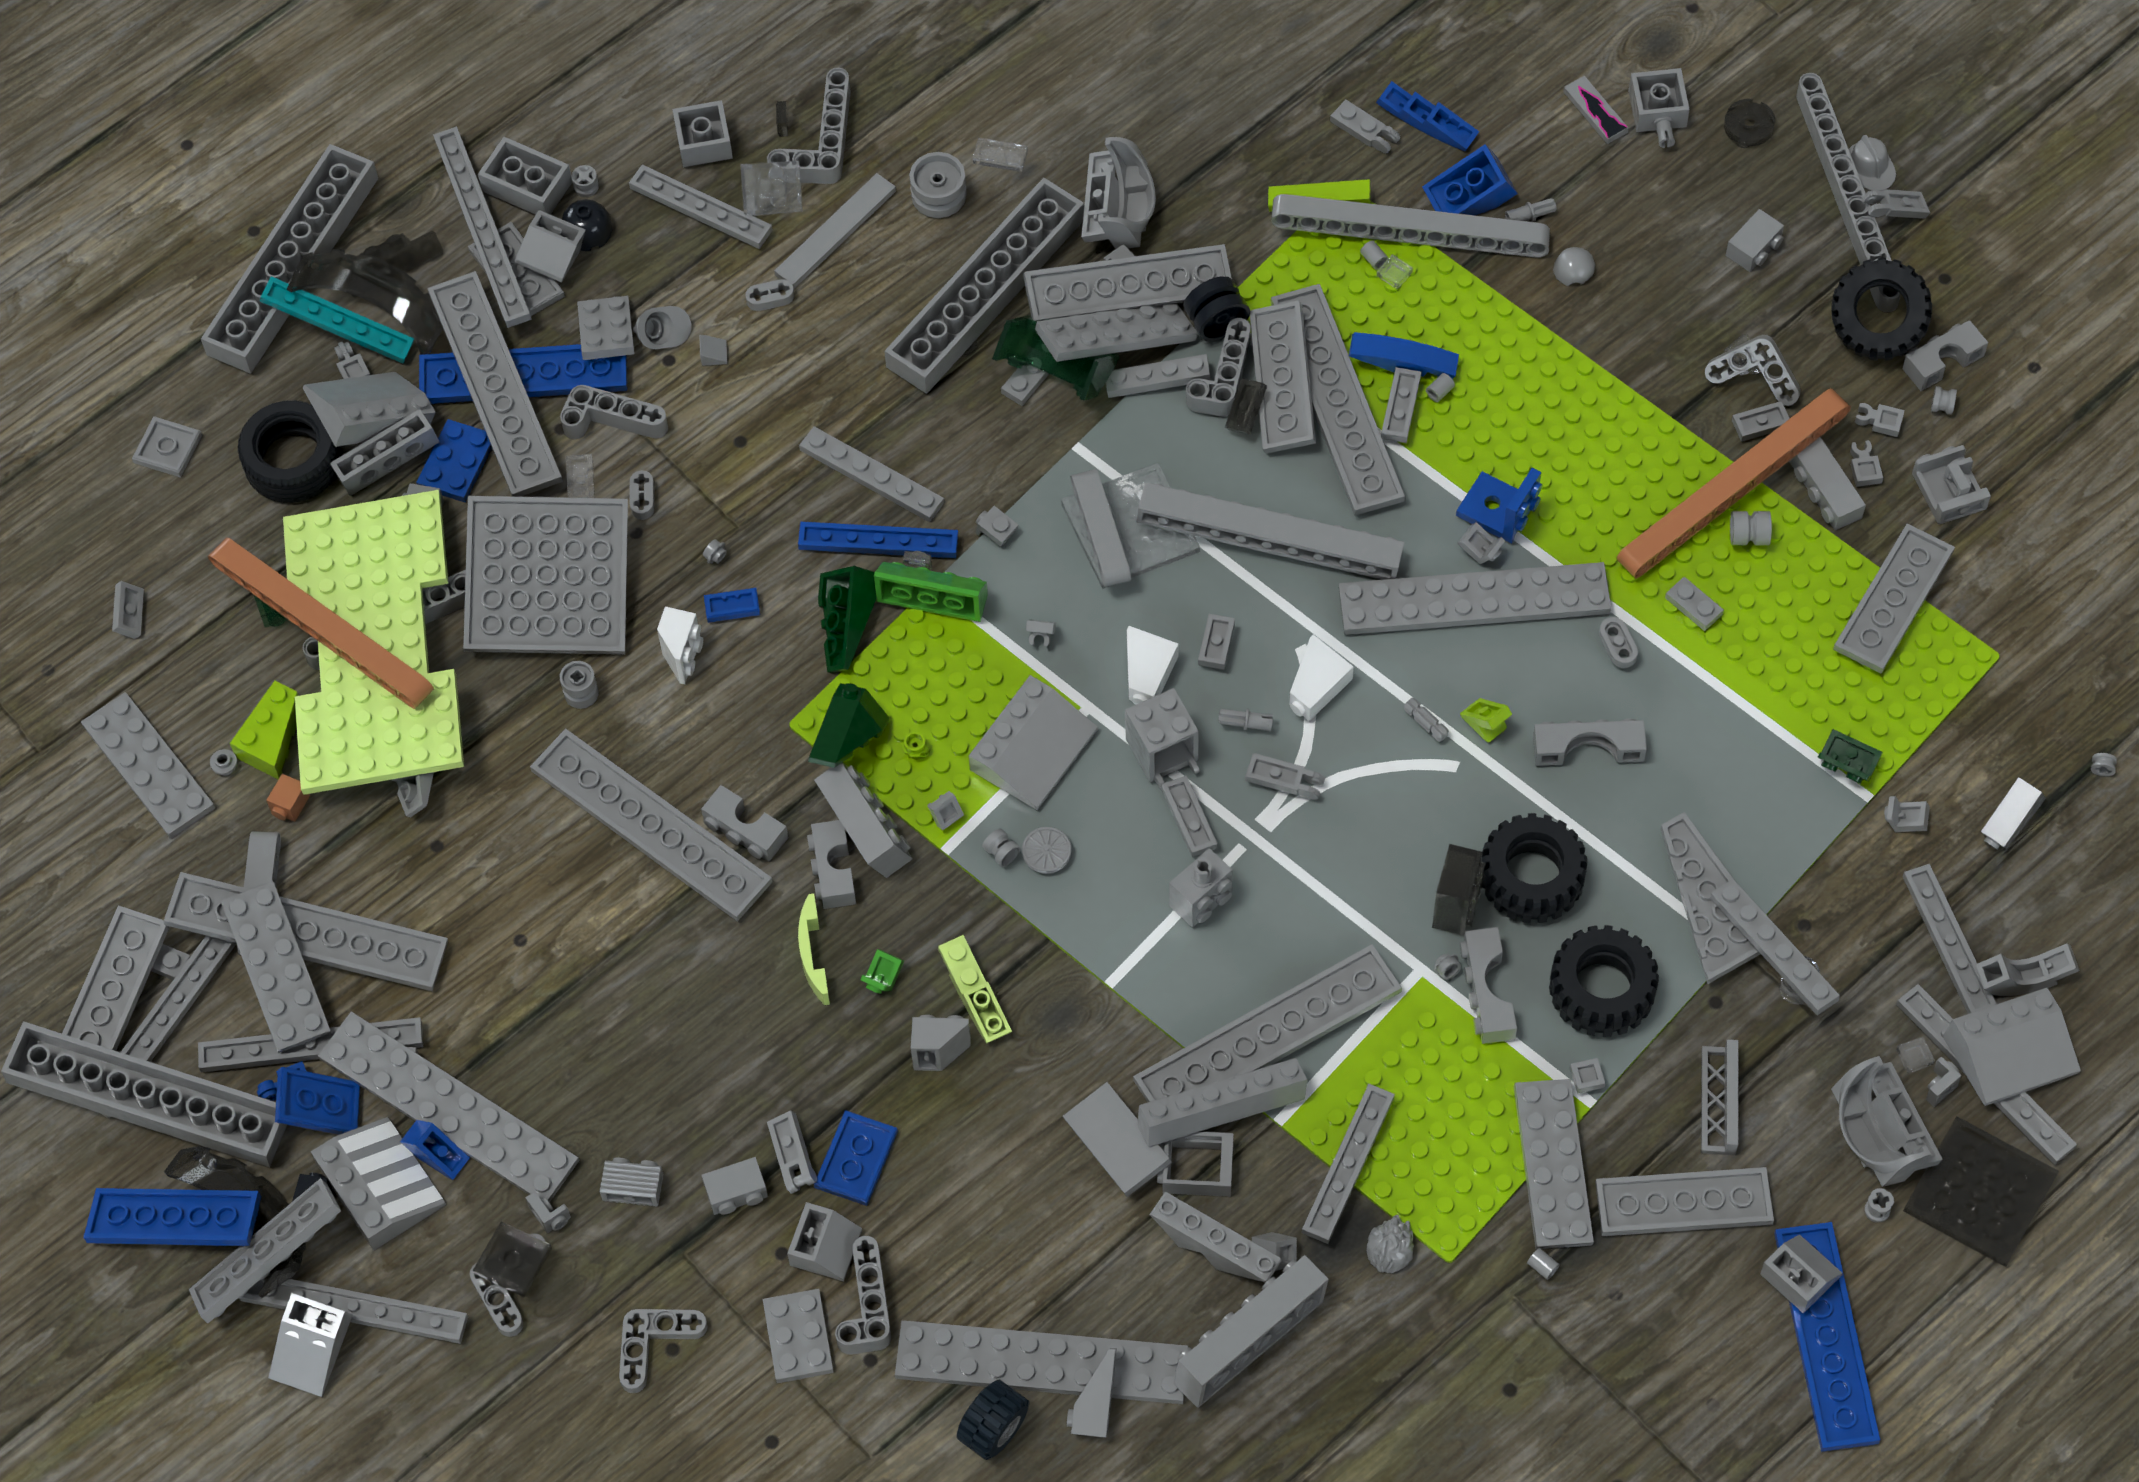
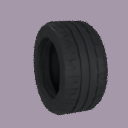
M297 400L272 403L253 414L241 430L242 432L238 438L239 459L247 480L260 495L277 502H300L322 493L335 480L337 475L330 463L342 456L341 446L335 447L312 404ZM299 434L308 436L317 442L313 455L305 463L297 467L288 469L275 468L263 461L269 446L283 436Z

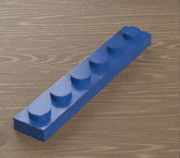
M800 522L798 548L799 550L956 558L958 530Z

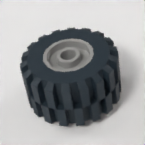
M1001 1380L992 1382L978 1394L965 1412L959 1424L956 1438L983 1459L989 1460L1007 1446L1019 1430L1026 1417L1029 1400Z

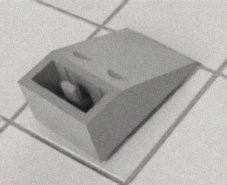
M291 1293L281 1320L268 1378L323 1397L353 1315Z

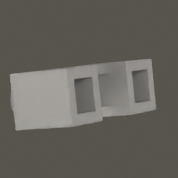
M1970 320L1962 325L1956 324L1942 336L1936 335L1931 338L1924 346L1912 348L1905 356L1902 369L1918 389L1923 391L1942 380L1946 366L1941 361V358H1953L1964 368L1984 357L1988 342Z
M722 785L718 787L701 808L703 822L709 829L713 831L719 830L724 833L731 843L743 845L757 859L762 857L770 862L788 839L786 825L765 812L754 823L746 824L740 822L738 819L745 811L743 798Z
M840 820L811 824L812 834L807 835L809 851L815 850L816 859H811L813 876L818 875L820 882L814 884L816 899H822L824 909L856 904L851 868L835 869L830 866L835 858L849 855L844 826Z

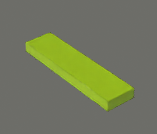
M1370 179L1271 186L1268 190L1269 212H1272L1274 197L1280 194L1370 204Z

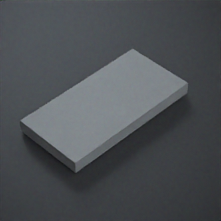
M510 222L497 229L530 316L564 298V291L555 279L515 263L524 238L513 223ZM472 243L468 246V250L485 272L475 243Z
M1108 1082L1063 1115L1065 1121L1126 1197L1130 1196L1172 1163L1158 1144L1150 1147L1147 1146L1138 1127V1119Z

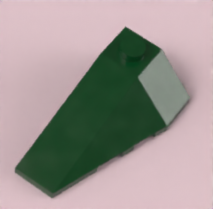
M850 566L820 573L818 604L819 607L823 608L824 612L821 627L826 630L827 635L824 650L828 673L849 670L876 601L875 572Z
M851 683L839 684L831 699L808 762L835 768L853 755V750L858 747L864 748L868 745L869 739L872 737L878 738L883 734L889 723V716L867 689L860 688Z

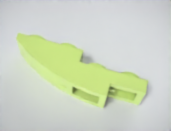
M964 935L938 946V950L950 973L949 976L986 1044L1011 1033L1012 1030L989 983L986 982Z

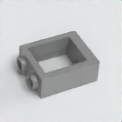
M1196 1132L1159 1144L1171 1161L1172 1147L1221 1150L1220 1182L1171 1179L1170 1164L1157 1174V1183H1163V1193L1231 1197L1233 1133Z

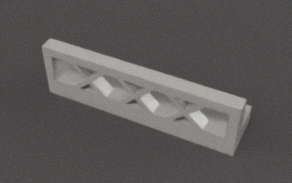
M1727 1040L1725 1047L1702 1046L1701 1154L1735 1155L1737 1151L1738 1040ZM1708 1055L1724 1056V1064L1716 1071L1708 1063ZM1723 1071H1724V1078L1720 1075V1073H1722ZM1715 1078L1724 1086V1090L1717 1097L1708 1089V1084ZM1723 1097H1724V1104L1720 1101V1099H1722ZM1715 1104L1724 1112V1117L1717 1123L1708 1115V1110ZM1716 1130L1724 1138V1146H1708V1136Z

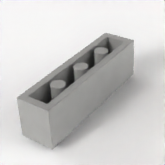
M1821 437L1789 461L1794 468L1797 480L1804 483L1808 489L1811 501L1818 504L1823 519L1826 523H1830L1835 531L1863 518L1866 504Z

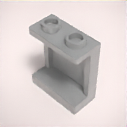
M1964 445L1958 447L1950 446L1942 452L1933 455L1925 454L1915 461L1912 474L1938 525L1986 510L1991 495L1987 487L1980 489L1972 471L1968 474L1971 481L1969 493L1955 498L1944 480L1947 464L1958 458L1965 459L1966 449Z

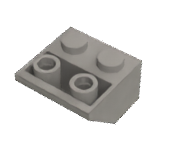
M538 210L528 227L515 263L562 282L581 250L586 230Z
M932 1015L912 1017L911 1054L914 1070L942 1071L971 1046L969 1019L957 1015L947 1018H936Z
M806 1202L787 1253L790 1266L844 1281L853 1258V1244L860 1237L862 1228L834 1210Z
M1800 1234L1783 1243L1764 1262L1760 1273L1762 1277L1802 1313L1818 1300L1843 1274Z

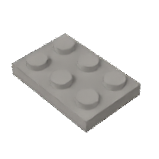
M628 296L577 302L583 360L634 354Z
M814 1289L763 1299L776 1382L782 1383L834 1373L820 1290Z

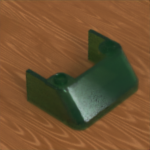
M1031 315L1006 320L992 359L995 361L1007 359L1009 365L1020 369L1022 366L1031 365L1073 384V389L1077 391L1076 395L1083 401L1098 396L1119 360L1120 355L1118 353L1056 362L1035 330L1037 321H1034Z

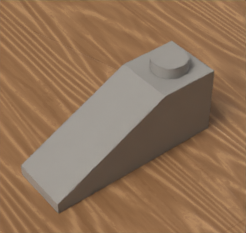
M1110 1348L1075 1402L1074 1409L1068 1410L1067 1426L1072 1427L1071 1434L1105 1438L1108 1436L1117 1348Z

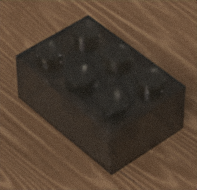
M1449 844L1436 891L1432 928L1464 936L1467 926L1472 927L1476 905L1479 903L1482 892L1483 873L1486 863L1481 862V851Z

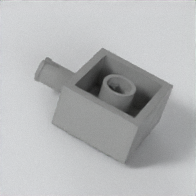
M1681 68L1631 73L1628 92L1636 132L1657 130L1659 146L1665 148L1664 141L1667 142V148L1673 146L1675 139L1672 129L1687 127L1690 110Z
M1210 848L1169 882V906L1192 928L1198 922H1205L1212 914L1214 908L1218 905L1223 906L1232 896V869Z

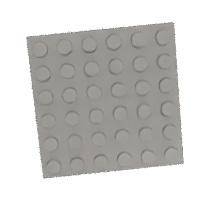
M468 496L464 652L625 654L628 499Z

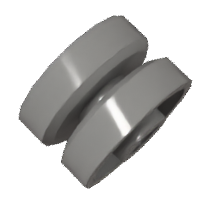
M943 152L927 153L918 158L912 165L909 174L913 205L920 213L927 217L944 218L955 214L961 209L967 196L964 166L956 157Z

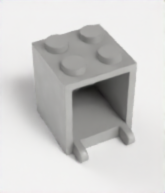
M1174 688L1125 709L1126 741L1149 782L1155 780L1159 789H1161V784H1164L1162 777L1189 765L1194 774L1200 772L1196 763L1198 761L1199 731Z

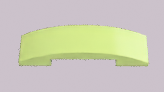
M809 894L803 905L798 927L801 960L805 976L813 992L824 1005H830L825 968L814 970L809 931L819 930L815 896L814 894Z

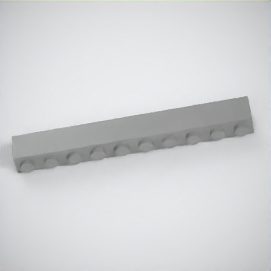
M1145 482L1136 520L1137 523L1383 580L1396 579L1404 542L1392 537H1380L1366 531H1354L1340 525H1328L1314 519H1302L1288 513H1276L1262 507H1250L1236 501L1229 502L1216 499L1210 495L1203 496L1190 493L1184 489L1177 490L1164 487L1158 483L1151 484Z

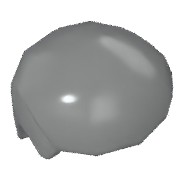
M1571 247L1563 250L1554 262L1553 272L1556 279L1566 286L1572 283H1580L1582 285L1593 276L1595 262L1593 256L1584 248Z

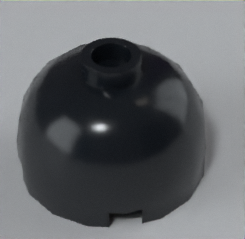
M589 199L578 200L564 211L562 220L586 230L580 251H591V248L598 245L600 248L611 238L613 231L611 217L605 207L598 202Z

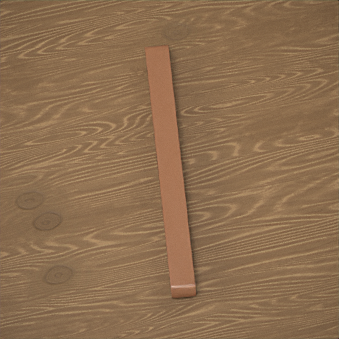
M1833 389L1826 390L1625 546L1618 554L1617 561L1634 578L1641 577L1839 423L1849 413L1851 406Z
M226 537L208 556L210 562L217 569L409 707L416 709L434 690L432 684L417 671L230 538Z

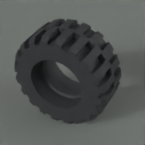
M1878 258L1877 261H1871V259L1863 261L1862 265L1858 267L1855 265L1846 276L1843 275L1838 287L1835 288L1831 304L1835 332L1838 338H1841L1843 344L1848 349L1855 351V354L1860 357L1866 356L1869 357V360L1877 361V359H1885L1887 361L1893 360V357L1896 356L1902 357L1907 354V351L1917 347L1928 331L1932 316L1929 288L1926 287L1923 277L1918 275L1910 265L1905 266L1901 264L1902 261L1896 259L1887 261L1886 258ZM1876 286H1888L1896 289L1906 302L1907 312L1904 321L1898 328L1888 333L1869 331L1861 324L1857 316V304L1860 297L1868 289Z
M1528 813L1526 818H1522L1521 815L1513 816L1511 823L1507 820L1503 821L1498 825V831L1493 830L1490 833L1488 842L1484 844L1482 851L1480 882L1481 887L1485 889L1484 895L1488 901L1492 902L1494 900V908L1499 912L1505 910L1507 917L1513 920L1516 917L1523 918L1522 922L1531 923V919H1537L1538 923L1547 922V918L1550 916L1555 920L1562 916L1563 910L1568 912L1573 908L1574 902L1579 900L1582 894L1587 872V856L1584 854L1585 847L1582 841H1577L1578 834L1573 829L1568 831L1566 829L1567 824L1563 821L1558 820V822L1552 821V816L1545 814L1544 818L1536 817V813ZM1521 853H1540L1550 858L1559 869V875L1544 884H1528L1517 879L1510 872L1507 864L1513 857Z
M1604 925V929H1598L1597 926L1588 927L1586 933L1583 930H1579L1573 933L1572 940L1567 938L1562 943L1561 950H1557L1549 985L1550 995L1553 996V1006L1556 1010L1561 1009L1560 1017L1565 1022L1572 1021V1028L1580 1031L1581 1028L1586 1029L1587 1035L1595 1036V1033L1598 1032L1603 1033V1037H1612V1032L1617 1031L1618 1035L1627 1033L1629 1026L1635 1029L1641 1024L1642 1018L1648 1016L1651 1006L1654 1004L1659 982L1657 962L1655 959H1651L1652 951L1648 946H1641L1642 939L1637 935H1634L1633 938L1628 936L1629 931L1620 928V931L1612 930L1613 926ZM1607 964L1619 969L1627 977L1630 988L1627 992L1615 998H1599L1588 993L1581 986L1577 977L1579 972L1588 966Z

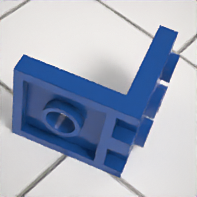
M1531 468L1519 489L1482 471L1456 510V516L1471 524L1477 522L1485 531L1499 538L1502 537L1505 541L1512 544L1517 531L1524 529L1530 511L1534 512L1539 505L1541 497L1538 495L1543 486L1540 483L1541 472ZM1495 501L1499 504V507L1489 509L1485 506V503Z

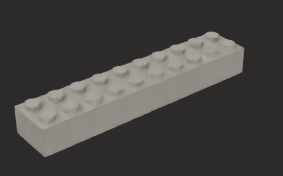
M329 144L202 336L201 341L207 356L250 374L252 373L290 315L260 302V297L270 277L277 278L304 291L307 289L377 182L378 175L374 161Z
M1043 177L884 351L886 368L927 394L1025 286L1024 272L1040 270L1083 222L1084 203Z
M24 1021L1 1070L8 1084L269 1168L287 1127L286 1124L275 1122L276 1102Z

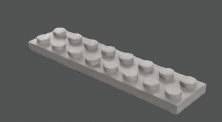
M1225 244L1026 271L1023 274L1033 324L1037 323V321L1074 315L1140 308L1146 305L1157 307L1163 306V304L1184 303L1189 293L1201 283L1220 276L1232 279Z

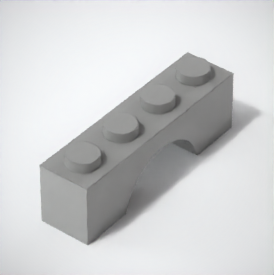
M1628 718L1622 721L1611 722L1601 719L1585 723L1575 720L1558 724L1553 722L1535 724L1533 732L1535 766L1563 765L1565 757L1571 750L1586 744L1603 747L1612 754L1617 763L1644 762L1647 750L1644 720L1636 721L1635 719Z
M1494 927L1465 931L1464 941L1460 942V953L1462 958L1467 959L1468 967H1464L1466 984L1471 983L1472 992H1469V1002L1471 1009H1476L1477 1018L1473 1019L1475 1034H1480L1482 1044L1515 1040L1517 1026L1513 1004L1494 996L1485 981L1487 974L1494 967L1501 964L1503 951L1499 929Z

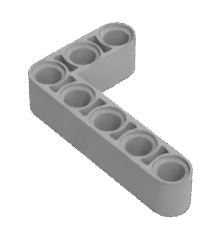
M833 68L826 76L819 149L772 150L767 156L769 176L774 181L834 184L841 179L850 101L849 74L845 69Z

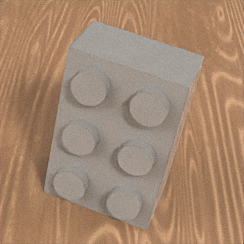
M506 137L502 138L478 173L483 192L535 215L538 210L551 215L573 182L569 164Z

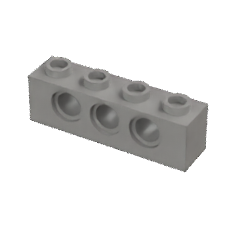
M418 409L332 461L330 465L348 494L352 496L439 443V440L422 411Z

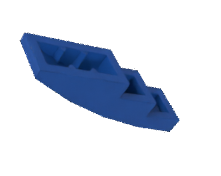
M1393 81L1390 82L1376 102L1397 118L1421 132L1463 151L1467 150L1479 133L1477 129L1438 102L1435 106L1417 92L1410 95Z
M1358 332L1352 334L1349 357L1394 373L1397 367L1420 371L1422 377L1427 373L1437 376L1445 373L1452 379L1456 376L1459 354L1435 346L1401 338Z

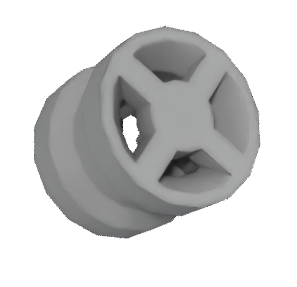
M589 165L578 166L574 169L571 177L576 194L581 197H591L596 194L599 184L595 169Z
M1935 386L1931 412H1938L1940 410L1945 411L1947 415H1952L1957 389L1947 391L1939 386Z

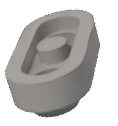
M1616 617L1605 619L1600 625L1599 637L1612 663L1620 668L1632 666L1637 660L1638 649L1626 624ZM1609 632H1614V633H1616L1617 635H1616V636H1610L1608 633H1609ZM1626 654L1628 657L1621 658L1619 655Z

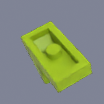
M1479 698L1462 711L1460 715L1486 742H1491L1506 730L1505 720L1512 713L1507 705Z

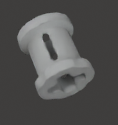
M1883 1188L1873 1190L1864 1208L1867 1218L1873 1222L1885 1221L1890 1215L1891 1207L1894 1204V1197Z

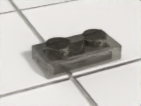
M1241 379L1225 428L1230 431L1251 435L1267 385L1262 382Z

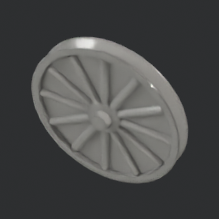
M1053 827L1037 828L1030 832L1023 842V859L1036 872L1044 874L1057 872L1064 868L1070 860V840L1059 829Z

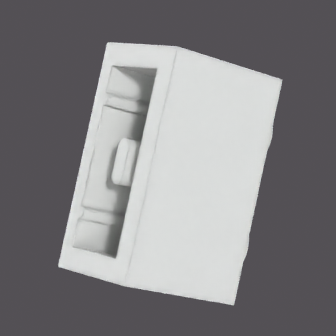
M665 607L657 628L662 654L679 683L685 684L688 675H693L696 652L700 653L703 646V637L700 636L701 625L697 622L696 613Z

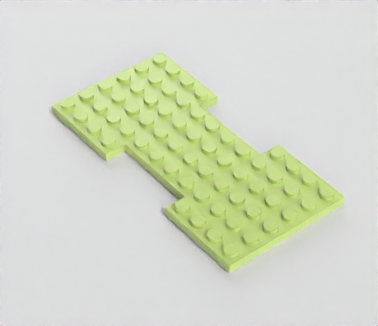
M439 490L283 517L287 579L417 671L434 688L418 707L413 709L318 641L321 692L295 696L300 785L303 795L464 767L455 670L450 669L429 673L422 588L448 584L442 504Z

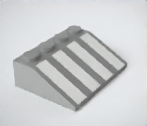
M388 1117L337 1135L311 1151L316 1165L328 1179L332 1189H334V1192L373 1251L446 1206L445 1201L415 1156L400 1142L402 1137Z

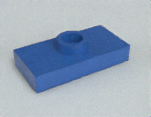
M756 588L704 595L708 623L760 615Z

